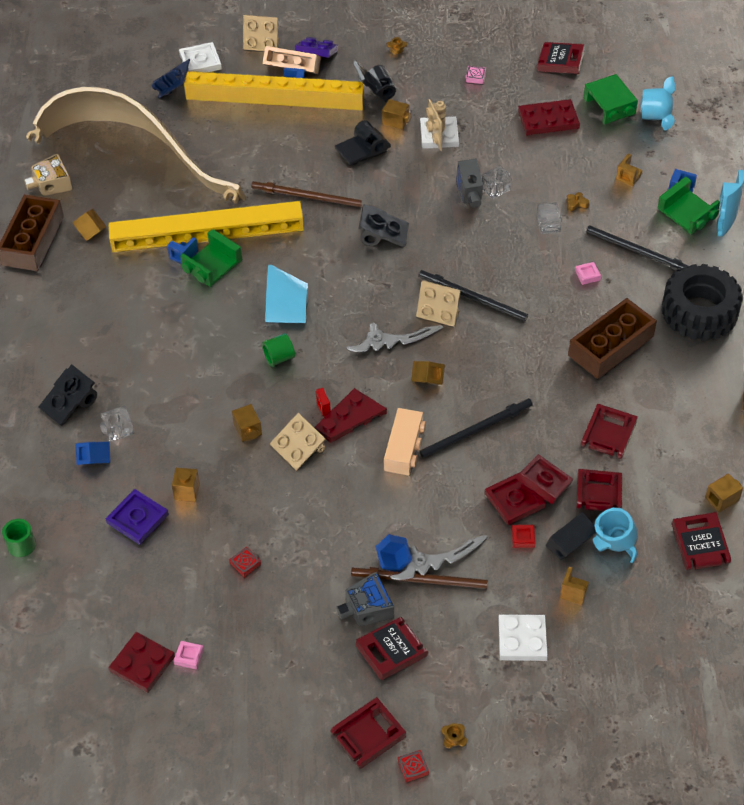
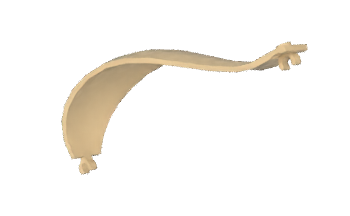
M80 87L65 90L53 96L39 110L33 122L36 128L29 131L26 135L27 140L30 142L36 136L35 142L40 144L42 136L48 138L58 129L73 123L84 121L127 123L143 128L161 139L173 150L197 179L209 189L223 194L225 201H228L229 197H233L232 201L236 204L239 198L243 201L247 198L238 184L213 178L205 174L190 158L165 124L146 106L123 93L109 89Z

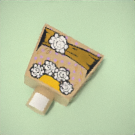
M58 154L32 165L33 177L24 179L27 190L38 187L43 196L73 190L70 176Z

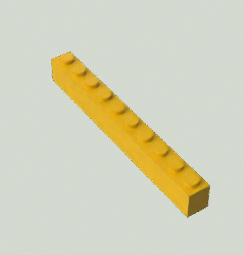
M187 71L184 81L186 100L363 110L365 99L364 84L357 81Z
M300 201L109 222V239L112 252L165 247L171 241L181 244V242L188 243L193 237L197 239V243L208 242L207 233L212 229L228 239L304 231L301 203Z

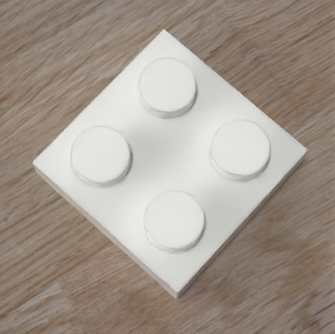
M213 42L179 49L182 62L190 59L188 71L213 72L222 69Z
M445 117L442 148L459 147L457 118ZM420 118L422 148H438L437 144L433 143L431 132L427 131L426 122L428 118Z
M499 615L500 660L547 661L545 615Z

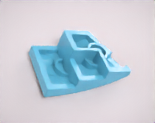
M738 170L736 183L723 182L720 195L717 236L726 234L737 217L744 187V170Z
M268 265L265 322L306 323L308 284L273 265Z

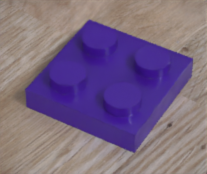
M306 37V39L301 40V42L295 45V51L330 57L338 51V44H333V41L330 40L320 42L316 41V38Z
M134 489L105 519L108 525L141 545L169 513L166 508Z

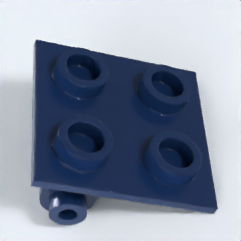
M190 59L153 81L152 88L159 91L158 98L169 95L173 89L184 84L187 71L189 70Z

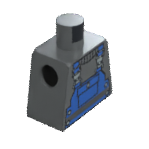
M477 158L458 161L456 185L462 203H470L471 207L481 205L483 181Z
M377 572L348 587L345 590L347 603L336 606L340 619L353 615L358 626L394 619V605Z

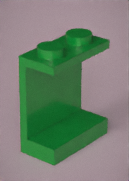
M617 74L585 84L583 98L586 102L595 100L604 111V124L636 114L638 100Z
M685 176L659 196L658 210L692 235L697 230H701L708 221L714 220L718 216L720 201L716 200L711 205L707 204L690 191L691 180Z
M214 229L207 233L209 244L195 256L190 258L183 253L180 255L182 269L196 277L199 282L205 283L210 287L243 260L241 246Z

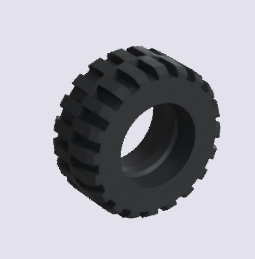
M693 264L688 268L685 266L679 269V272H674L666 282L662 300V314L666 323L670 324L674 331H679V334L684 337L689 336L693 340L699 338L701 341H707L709 338H712V340L720 338V335L724 336L729 333V330H732L736 325L743 300L742 289L733 276L730 277L729 273L725 270H719V267H709L708 264H702L701 266ZM694 297L705 298L712 301L715 306H698L691 303L688 299Z

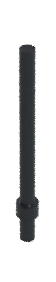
M589 225L586 232L668 265L672 270L679 271V269L685 266L689 267V265L682 263V260L677 258H669Z
M421 270L419 273V277L461 290L460 295L526 322L528 314L445 280L441 275H433L424 270Z
M529 398L518 404L513 403L507 406L505 410L420 450L419 453L422 458H425L508 417L513 418L519 415L521 411L533 406V403Z

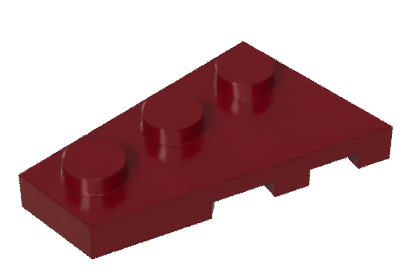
M354 388L314 428L328 442L332 443L353 432L355 427L370 423L371 419L378 415L383 416L387 414V408Z

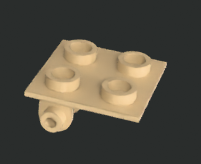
M243 15V49L265 51V46L278 48L280 42L278 38V17Z
M428 99V107L426 108L428 117L426 122L427 131L431 132L433 143L437 144L439 150L442 151V133L445 130L446 105L443 101H437V103L432 104L431 100Z
M422 280L416 317L454 327L460 312L457 309L461 290Z
M297 413L272 440L270 445L297 471L314 452L321 453L325 450L324 441L326 439L303 416Z

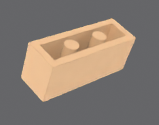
M265 46L262 64L282 69H305L306 73L318 75L321 57L316 54Z
M398 408L384 456V471L409 476L411 467H416L417 455H415L416 450L420 451L422 438H419L420 433L424 434L426 428V421H423V412Z

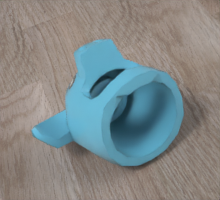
M673 76L665 80L663 88L643 89L641 99L642 119L662 120L664 130L670 129L675 122L674 116L671 114L673 110L672 94L676 90Z
M622 508L605 510L595 521L594 526L597 535L592 539L595 547L600 552L606 549L616 552L626 551L630 555V562L633 563L638 556L635 547L638 531L633 518Z

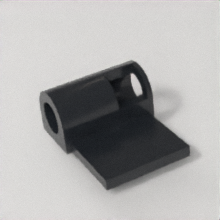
M357 61L353 62L359 74V79L375 95L387 102L396 94V88L383 65L374 66L367 71Z
M366 120L356 125L353 138L335 145V149L349 165L370 156L374 157L391 147V144Z
M364 204L358 228L362 230L360 237L362 243L374 246L381 239H385L405 247L409 223L391 216L374 206ZM368 237H375V241L369 242Z
M71 364L53 384L55 386L38 407L62 426L78 405L87 408L95 402L97 392L92 388L95 382Z

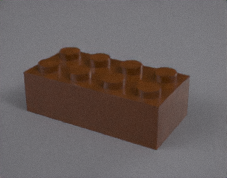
M23 195L0 241V263L2 266L33 271L39 270L64 217L60 200Z
M626 298L570 339L568 356L595 378L599 379L654 337L657 320Z

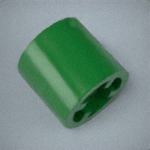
M286 333L262 342L263 353L271 367H276L280 363L295 358L293 344Z
M13 519L2 528L3 539L11 555L25 557L33 552L36 547V540L28 521Z

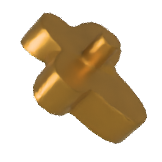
M581 192L575 195H567L566 201L568 202L567 208L569 211H574L577 206L582 208L589 207V200L583 197Z

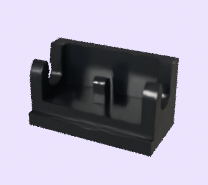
M581 512L549 538L546 547L562 560L596 534L595 526Z

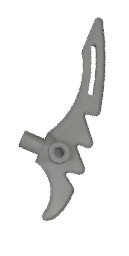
M371 323L369 325L370 332L367 333L365 341L356 346H347V349L354 352H366L372 346L375 351H378L384 344L390 349L398 341L405 345L425 338L442 329L443 325L424 327L409 334L394 335L383 333V331L378 330L376 323Z
M484 535L468 540L459 548L443 554L427 555L422 552L419 553L415 546H411L409 550L412 561L403 572L392 575L390 578L394 580L413 578L415 571L425 575L430 566L434 570H438L444 560L453 563L479 546L487 536Z

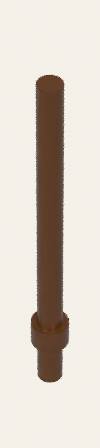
M252 181L251 184L252 189L263 190L269 194H274L275 192L360 208L362 206V200L278 186L272 182L261 183Z
M352 567L351 569L352 577L366 578L377 572L380 579L394 580L390 576L401 573L379 570V567H370V569ZM415 573L413 578L395 580L487 589L488 580L429 574L421 575L419 573Z

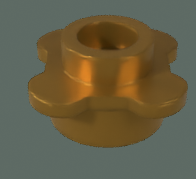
M394 37L392 41L386 43V46L390 48L392 53L399 54L404 51V47H407V42H403L399 37Z
M452 723L442 727L441 733L445 738L443 744L446 748L450 749L457 745L464 747L467 744V738L464 736V725Z

